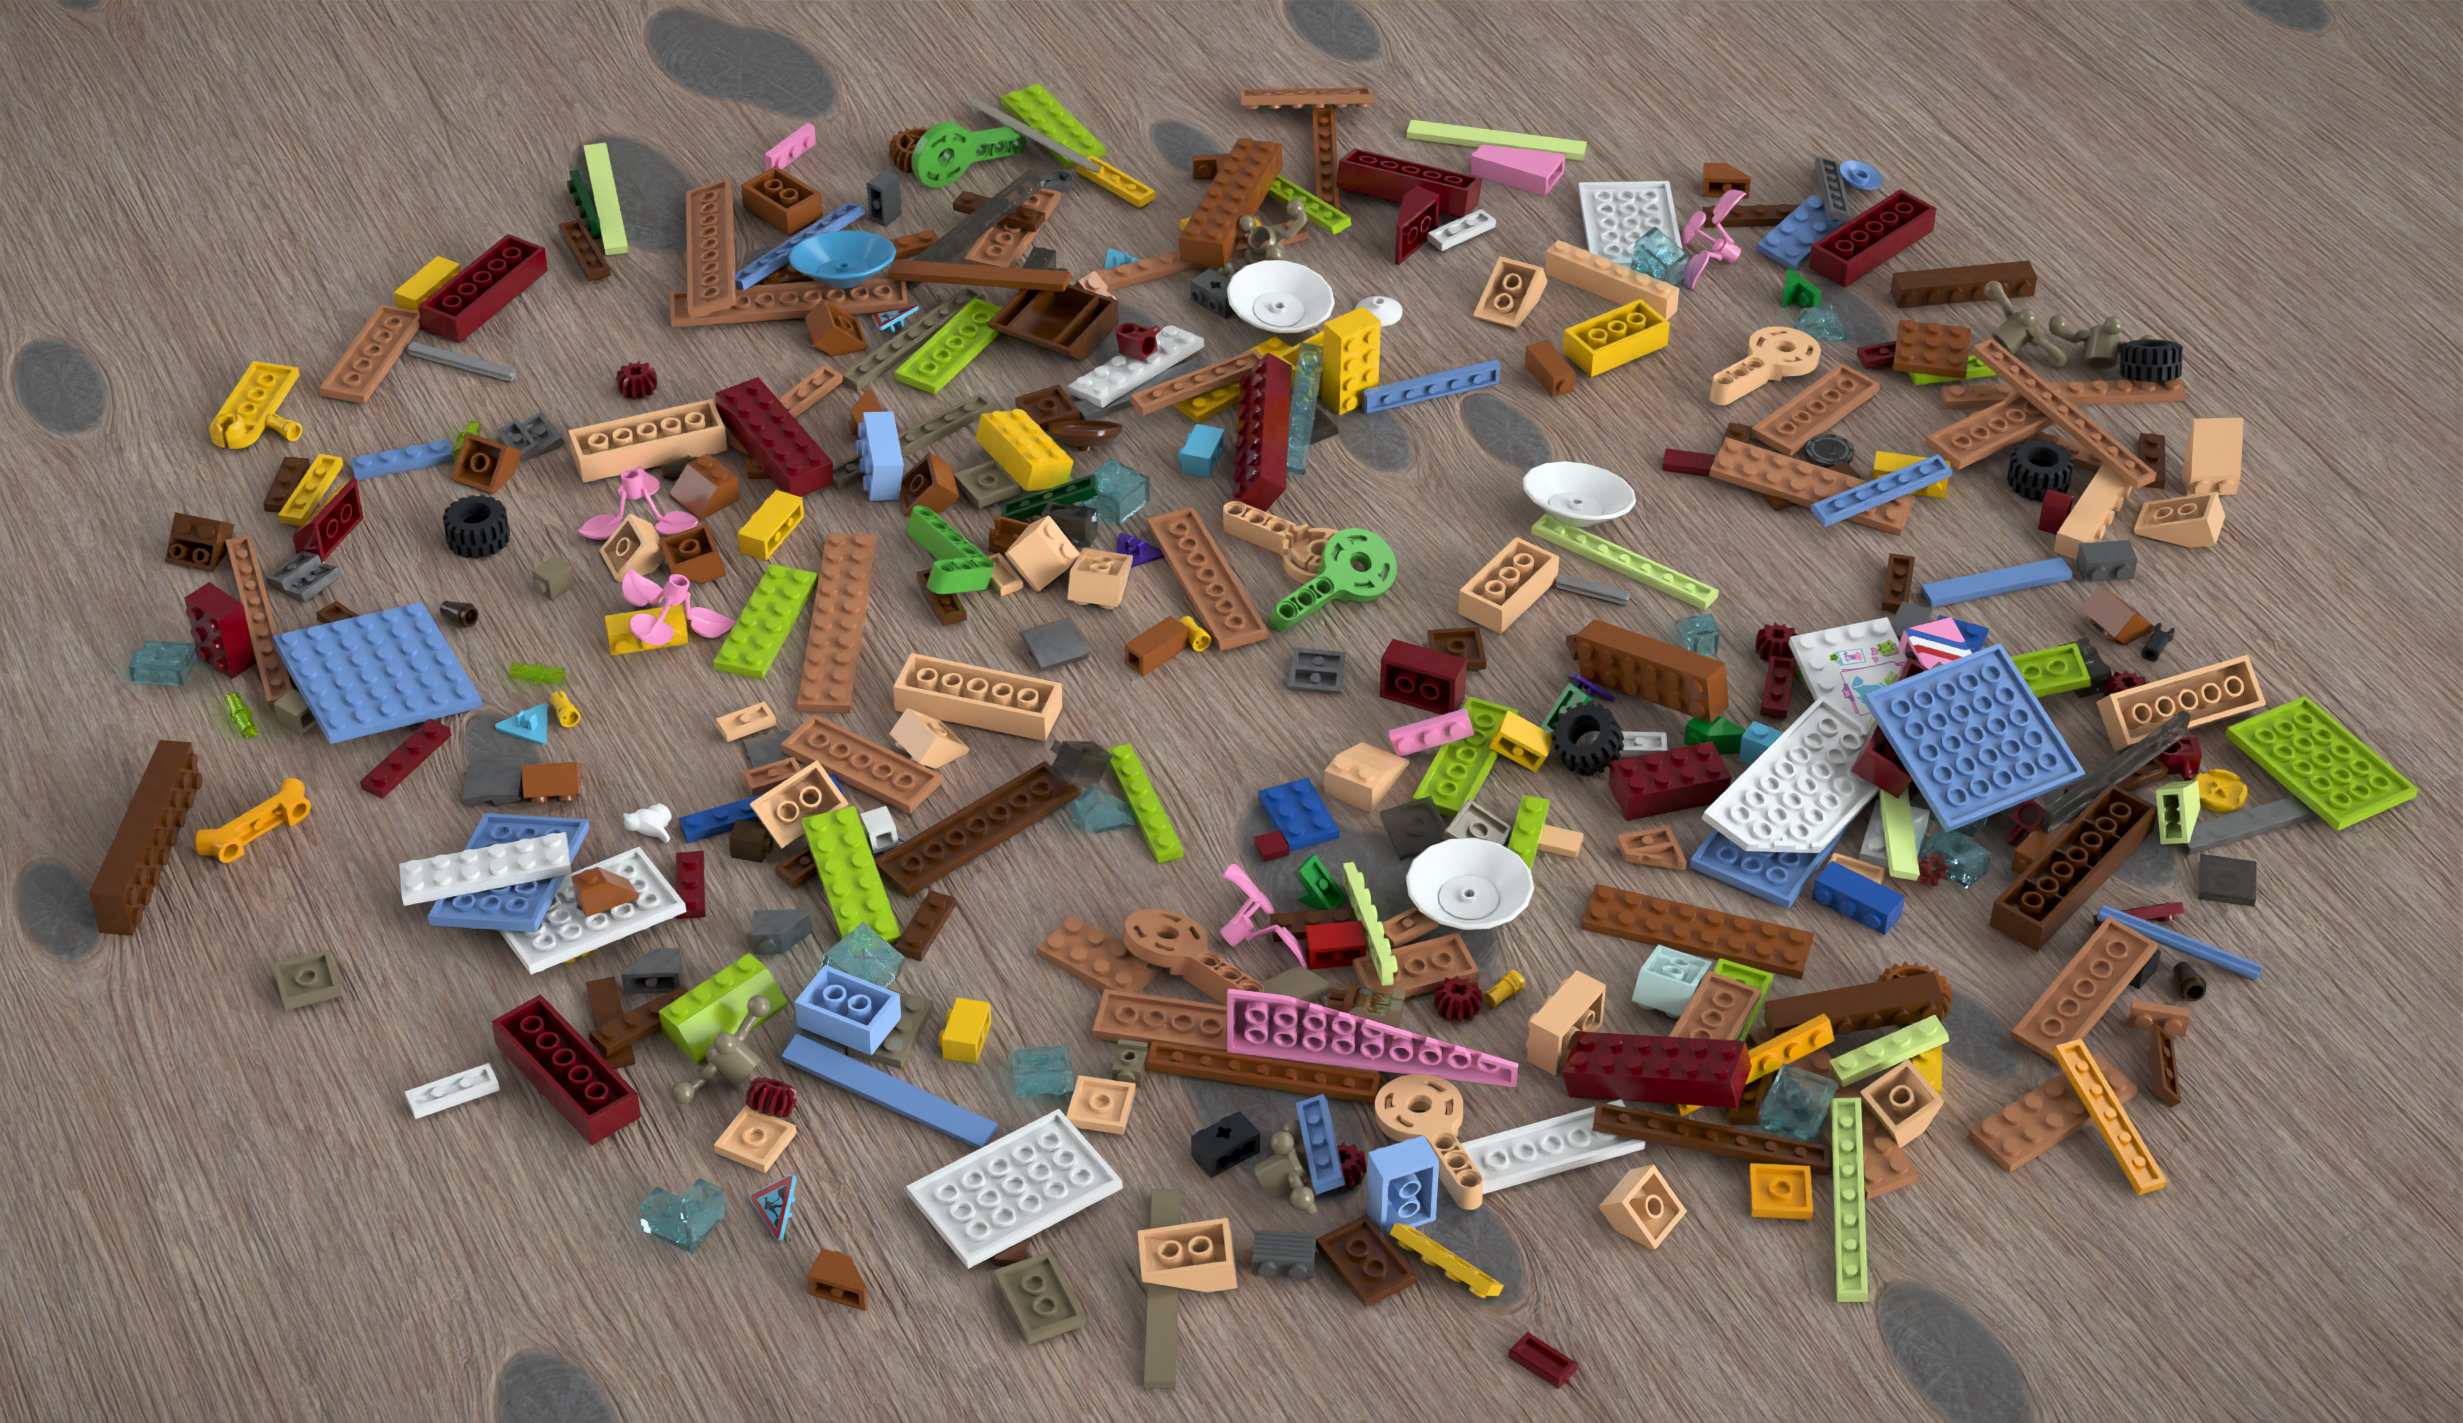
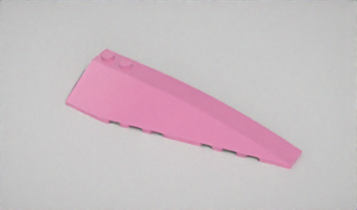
M1228 989L1227 1052L1410 1075L1427 1074L1443 1079L1508 1087L1517 1086L1518 1063L1286 995Z

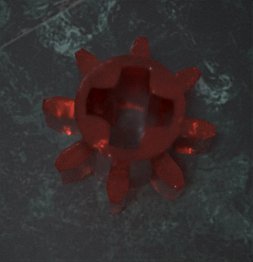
M1928 851L1926 852L1925 859L1917 858L1919 873L1922 876L1920 883H1927L1930 879L1932 886H1938V879H1948L1945 874L1951 865L1945 864L1943 861L1944 854H1938L1934 857V853ZM1935 865L1936 870L1929 872V867Z

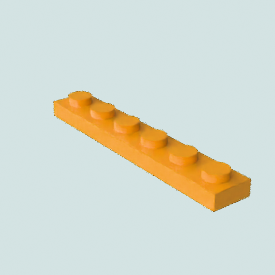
M1825 1014L1819 1015L1749 1050L1748 1054L1752 1067L1745 1085L1835 1041L1830 1019ZM1675 1104L1676 1111L1681 1117L1702 1107Z
M2082 1039L2057 1045L2053 1051L2055 1057L2136 1193L2141 1195L2164 1188L2167 1180Z

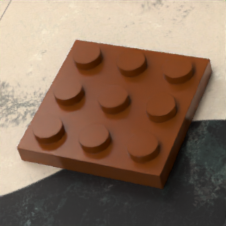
M1899 320L1893 370L1966 379L1971 328L1940 325L1938 323H1923L1913 320Z

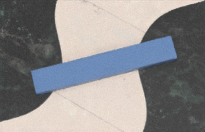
M1493 360L1362 390V410L1367 414L1499 384L1500 363L1498 360Z
M1937 454L1811 505L1810 511L1820 524L1826 527L1949 478L1952 475V469Z
M2058 557L1921 585L1920 592L1932 608L2071 580L2073 572L2064 559Z

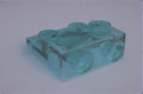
M146 640L142 650L135 651L129 665L132 683L184 686L197 656L195 653V643Z
M1068 1045L1010 1050L1015 1097L1033 1098L1039 1094L1049 1093L1052 1095H1063L1066 1092L1074 1091L1073 1070Z
M1783 1063L1759 1111V1115L1763 1123H1765L1764 1126L1777 1134H1780L1782 1130L1788 1131L1795 1140L1807 1142L1810 1139L1817 1142L1829 1117L1826 1111L1838 1088V1084L1835 1080Z

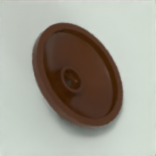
M1068 420L1049 424V431L1062 442L1078 446L1080 451H1092L1093 446L1106 444L1119 436L1123 431V426L1116 422L1101 420Z

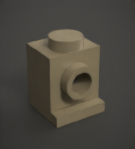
M1119 1039L1112 1067L1113 1080L1135 1083L1137 1088L1142 1087L1146 1072L1148 1043Z

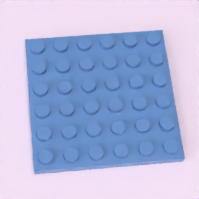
M423 602L272 636L273 646L329 744L482 707L480 695Z
M2001 643L1866 693L1862 699L1945 832L1952 831L2078 781L2085 775L2079 762Z

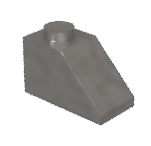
M810 909L754 910L752 930L754 954H783L812 933Z
M681 948L651 949L622 969L621 977L624 994L668 993L682 986L683 962Z

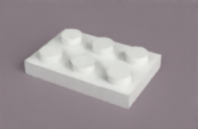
M1876 799L1859 860L1889 868L1880 799ZM1910 806L1918 858L1930 810Z

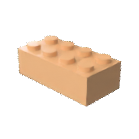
M1516 537L1459 590L1458 614L1502 634L1556 582L1559 556Z

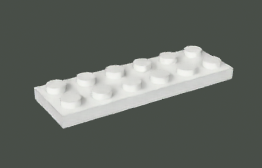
M1172 325L1166 326L1156 335L1157 352L1143 361L1122 354L1113 357L1109 362L1096 367L1092 372L1068 385L1069 394L1082 400L1086 399L1092 404L1103 408L1205 347L1204 338Z
M566 832L552 833L532 839H521L506 844H494L490 847L474 850L468 849L463 852L438 855L422 860H411L399 864L401 894L404 906L572 874Z
M1621 1099L1606 1103L1625 1107ZM1595 1107L1464 1142L1461 1145L1481 1173L1483 1178V1194L1643 1150L1645 1149V1141L1592 1131Z

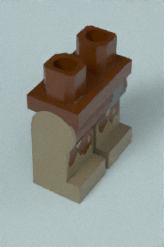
M1349 983L1347 990L1331 989L1327 1008L1399 1028L1406 989L1394 988L1393 995L1374 992L1368 987L1357 988V984Z

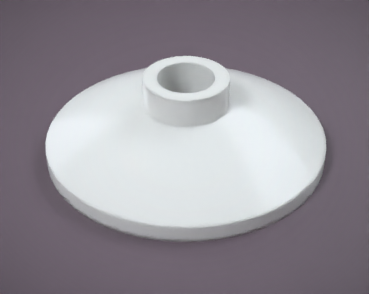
M1384 296L1365 298L1355 308L1365 307L1381 320V327L1392 325L1402 317L1401 305L1396 300Z

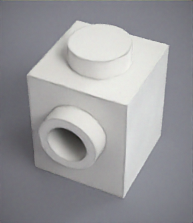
M887 806L860 814L862 828L873 854L895 848L899 845L896 826Z

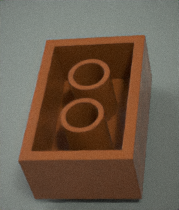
M777 166L741 184L743 207L787 235L796 232L823 216L821 193Z

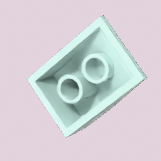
M1658 945L1640 969L1632 1001L1639 1003V1006L1644 1009H1658L1666 1012V1015L1669 1017L1680 1019L1699 985L1710 970L1712 962Z

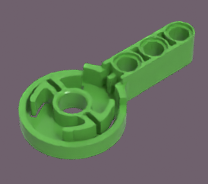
M942 122L924 133L916 144L912 155V169L915 176L925 185L932 188H941L958 180L973 162L1020 154L1025 149L1027 141L1025 137L1009 126L969 133L958 123ZM945 150L944 154L938 158L940 153Z
M1348 528L1337 532L1330 538L1322 551L1318 567L1319 576L1279 601L1269 616V624L1274 630L1285 632L1334 599H1339L1346 603L1349 600L1368 602L1378 599L1387 592L1396 577L1397 563L1393 551L1381 537L1371 531L1360 528ZM1350 561L1360 562L1364 566L1365 572L1355 570L1351 566Z

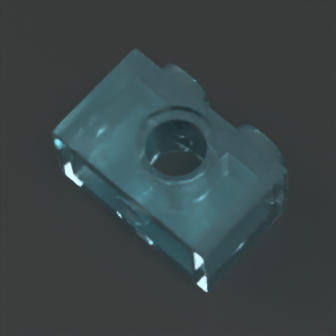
M1943 828L1927 840L1923 861L1965 888H1969L1988 873L1991 852L1955 829L1945 832Z

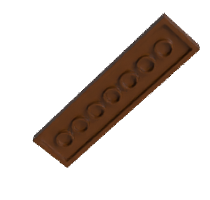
M1044 761L874 859L878 873L908 898L1079 797V789Z

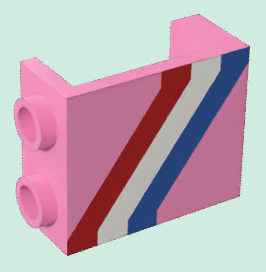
M1952 617L1904 629L1899 643L1903 653L1914 651L1920 664L1928 669H1931L1939 661L1942 664H1946L1972 654Z

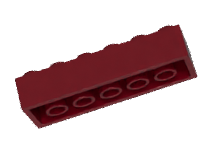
M1356 148L1339 160L1336 186L1343 188L1346 192L1358 191L1364 193L1367 197L1379 196L1393 203L1402 202L1405 193L1417 185L1439 194V213H1450V216L1455 218L1465 217L1479 204L1482 178Z
M1900 189L1812 244L1809 268L1845 288L1931 233L1934 229L1937 208Z
M507 234L418 306L422 329L461 343L548 271L545 248Z
M759 377L715 393L716 408L723 424L752 458L758 462L760 467L781 491L802 497L833 484L832 460Z
M1908 658L1895 676L1892 684L1930 669ZM1874 720L1851 771L1899 799L1912 781V778L1876 720Z
M541 994L491 1021L496 1046L591 1146L641 1117L638 1093Z
M1578 1031L1562 1070V1075L1569 1097L1737 1108L1752 1066L1745 1041Z

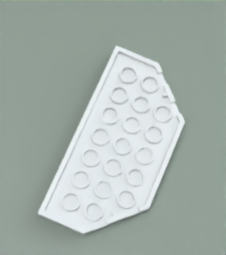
M1820 696L1704 812L1701 819L1745 851L1820 853L1872 800L1880 789L1851 771L1866 740V727L1827 698Z

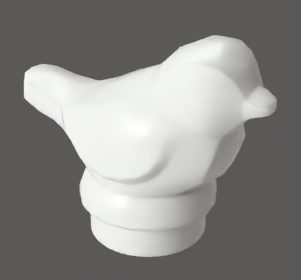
M658 803L650 806L648 809H639L635 813L623 814L624 826L627 830L638 831L646 836L658 837L664 843L669 842L670 837L664 828L671 821L672 816L665 805Z

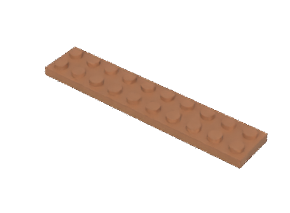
M727 178L686 191L688 314L691 319L702 318L712 312L727 310L736 305L733 195L731 181Z
M888 276L871 277L861 285L850 288H833L818 281L754 285L746 290L735 289L736 305L727 310L715 311L705 317L691 319L688 314L687 290L670 291L671 327L682 328L725 323L779 321L794 318L804 319L822 299L850 315L872 314L908 307L905 280H891Z
M826 534L797 702L798 712L851 713L878 543L877 535Z
M1104 989L1092 1030L1093 1038L1117 1042L1119 1039L1148 1043V1046H1151L1152 1041L1227 1052V1006ZM1263 1057L1376 1075L1379 1073L1378 1070Z

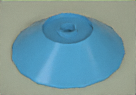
M842 230L822 233L804 239L792 248L788 259L794 269L826 286L850 288L861 285L892 263L896 250L891 241L880 235L864 231Z

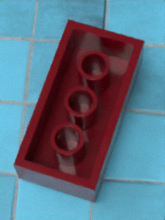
M1711 741L1611 761L1608 785L1626 820L1629 821L1713 804L1731 786L1732 777Z

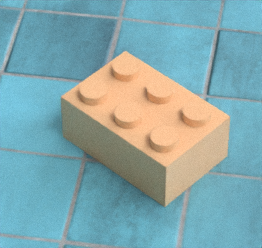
M1578 970L1569 979H1564L1554 996L1550 995L1546 999L1543 1008L1538 1013H1533L1528 1021L1527 1061L1557 1076L1564 1068L1578 1031L1596 1032L1602 1025L1606 985Z

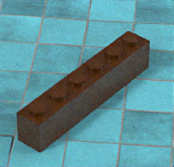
M2029 260L1893 273L1890 292L1898 308L1995 300L1988 298L1984 293V287L1990 281L2001 283L2003 291L2008 298L2034 296L2037 275Z
M1934 972L1765 1001L1764 1021L1770 1038L1773 1039L1819 1015L1825 1014L1830 1019L1833 1035H1846L1851 1032L1867 1029L1874 1030L1879 1027L1895 1024L1903 1025L1907 1022L1924 1020L1933 1015L1941 1017L1944 997Z

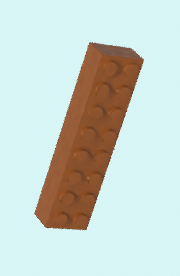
M1238 138L1179 236L1180 261L1217 267L1226 266L1244 235L1238 228V220L1244 215L1255 216L1283 168L1282 144Z

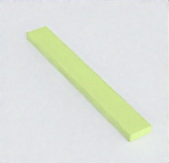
M1411 120L1407 130V139L1479 148L1483 144L1561 153L1565 155V159L1583 161L1587 142L1418 120Z
M606 143L584 145L592 192L600 221L605 256L628 253V244Z
M1546 513L1532 526L1531 533L1704 611L1718 597L1719 590L1580 528L1563 524Z
M1873 716L1870 718V727H1872L1875 720ZM1908 786L1899 799L1879 789L1890 876L1917 881L1920 873Z
M1861 1098L1831 1099L1837 1302H1868Z

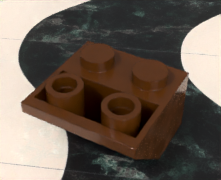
M175 512L165 562L214 571L228 552L225 540L232 539L235 524Z

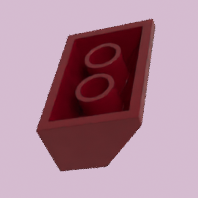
M351 478L335 490L309 516L308 520L295 531L293 542L296 555L301 551L318 554L323 563L362 521L364 516L357 479Z

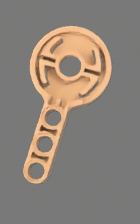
M1775 326L1757 330L1750 337L1747 350L1748 357L1713 376L1709 399L1714 404L1727 405L1768 383V380L1781 381L1782 376L1808 374L1818 366L1821 348L1813 337L1797 329Z
M1239 501L1227 502L1223 507V529L1226 533L1280 554L1283 558V567L1287 574L1302 584H1307L1319 576L1318 567L1321 556L1318 555L1322 554L1330 538L1339 532L1329 528L1309 529L1308 524L1296 526L1295 523ZM1350 561L1351 566L1357 570L1359 562Z
M1427 1074L1401 1076L1384 1085L1375 1099V1119L1381 1131L1398 1142L1424 1135L1439 1160L1438 1177L1456 1204L1466 1210L1478 1208L1483 1201V1178L1456 1138L1458 1136V1129L1463 1121V1098L1459 1090L1447 1080ZM1415 1110H1424V1111H1426V1112H1423V1113H1415V1112H1412V1111H1415Z

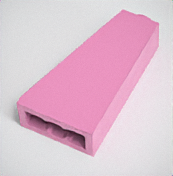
M1482 144L1476 152L1471 154L1469 163L1472 165L1471 175L1546 196L1564 174L1565 155Z

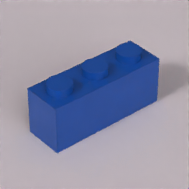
M1831 861L1815 879L1812 899L1885 935L1902 916L1905 896Z

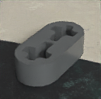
M1059 171L1033 178L1030 184L1063 193L1072 188V176L1068 172Z

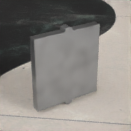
M789 730L743 740L747 751L746 758L750 759L753 769L791 757L781 752V743L790 736Z

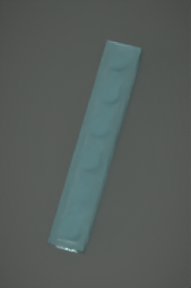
M1301 342L1299 346L1291 395L1287 471L1304 475L1307 466L1323 362V347Z

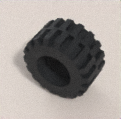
M2157 339L2126 342L2121 345L2120 376L2142 382H2163L2177 379L2182 375L2183 346L2173 341Z
M2033 439L2030 442H2021V445L2015 446L2011 453L2007 475L2008 485L2012 487L2015 493H2019V496L2027 497L2033 501L2039 500L2040 502H2043L2048 489L2067 493L2070 486L2074 459L2071 457V453L2065 450V447L2057 445L2053 441Z
M470 495L467 498L462 497L459 501L452 502L450 504L451 507L445 509L443 524L448 548L454 551L456 555H462L465 558L473 557V559L488 557L490 554L498 553L499 549H503L510 540L506 508L500 500H495L494 497Z
M1587 701L1586 705L1579 702L1576 703L1577 707L1572 708L1569 706L1566 708L1567 712L1565 714H1559V722H1554L1552 726L1554 731L1551 732V738L1556 752L1563 764L1570 771L1573 772L1575 770L1579 775H1583L1586 772L1588 776H1592L1595 771H1598L1599 774L1605 772L1604 768L1607 766L1610 768L1611 761L1614 759L1619 760L1621 756L1619 751H1622L1624 748L1622 742L1624 736L1612 712L1608 708L1605 709L1600 703L1595 706L1593 702ZM1591 731L1600 732L1597 739L1591 744L1585 746L1576 745L1578 739L1585 733Z

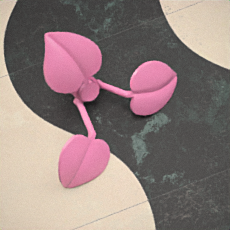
M1739 190L1727 191L1713 210L1714 217L1712 221L1725 239L1719 238L1716 241L1699 229L1706 219V215L1702 211L1695 212L1688 221V225L1682 230L1680 234L1681 245L1685 246L1690 243L1696 233L1714 244L1713 250L1715 251V253L1703 250L1700 254H1695L1689 260L1682 272V281L1689 289L1694 291L1696 280L1710 257L1716 258L1719 261L1723 259L1729 264L1734 263L1739 257L1741 249L1733 244L1734 240L1728 236L1720 222L1734 205L1746 195L1745 192Z
M638 467L637 469L626 470L621 474L622 485L618 489L619 496L621 497L618 515L616 517L611 514L597 515L589 519L578 532L590 539H609L622 523L620 521L623 519L625 499L636 500L641 497H645L656 519L660 521L655 525V528L661 535L671 536L691 529L698 524V519L682 511H672L664 517L661 516L650 498V495L659 490L660 483L658 479L646 473L641 467Z
M632 568L624 577L622 594L627 601L636 606L644 607L648 604L655 606L665 597L666 603L658 620L649 614H637L630 621L632 633L648 644L663 645L672 639L673 628L662 621L670 605L677 606L685 601L686 618L691 620L690 627L701 636L719 638L731 630L736 621L706 608L695 607L690 610L689 598L691 594L687 592L690 582L683 575H671L663 589L651 580L637 574Z
M1231 864L1228 866L1223 874V878L1237 884L1249 898L1236 916L1220 929L1225 940L1235 947L1245 938L1249 942L1255 937L1276 932L1294 952L1301 965L1307 969L1308 960L1303 946L1285 927L1281 928L1279 925H1274L1252 933L1251 929L1254 928V925L1249 917L1259 907L1267 915L1273 914L1274 908L1269 899L1259 891L1257 886L1238 865ZM1252 901H1254L1255 903L1253 907L1246 914H1244V912L1250 906Z

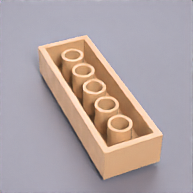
M713 399L568 430L571 454L583 483L619 476L626 470L637 469L638 467L645 470L661 466L687 455L701 457L707 453L710 455L727 451L725 427Z
M914 653L910 654L893 686L895 711L904 712L906 708L939 720L1041 741L1047 740L1062 708L1061 683Z
M2248 655L2117 692L2096 702L2114 752L2249 713L2266 705Z

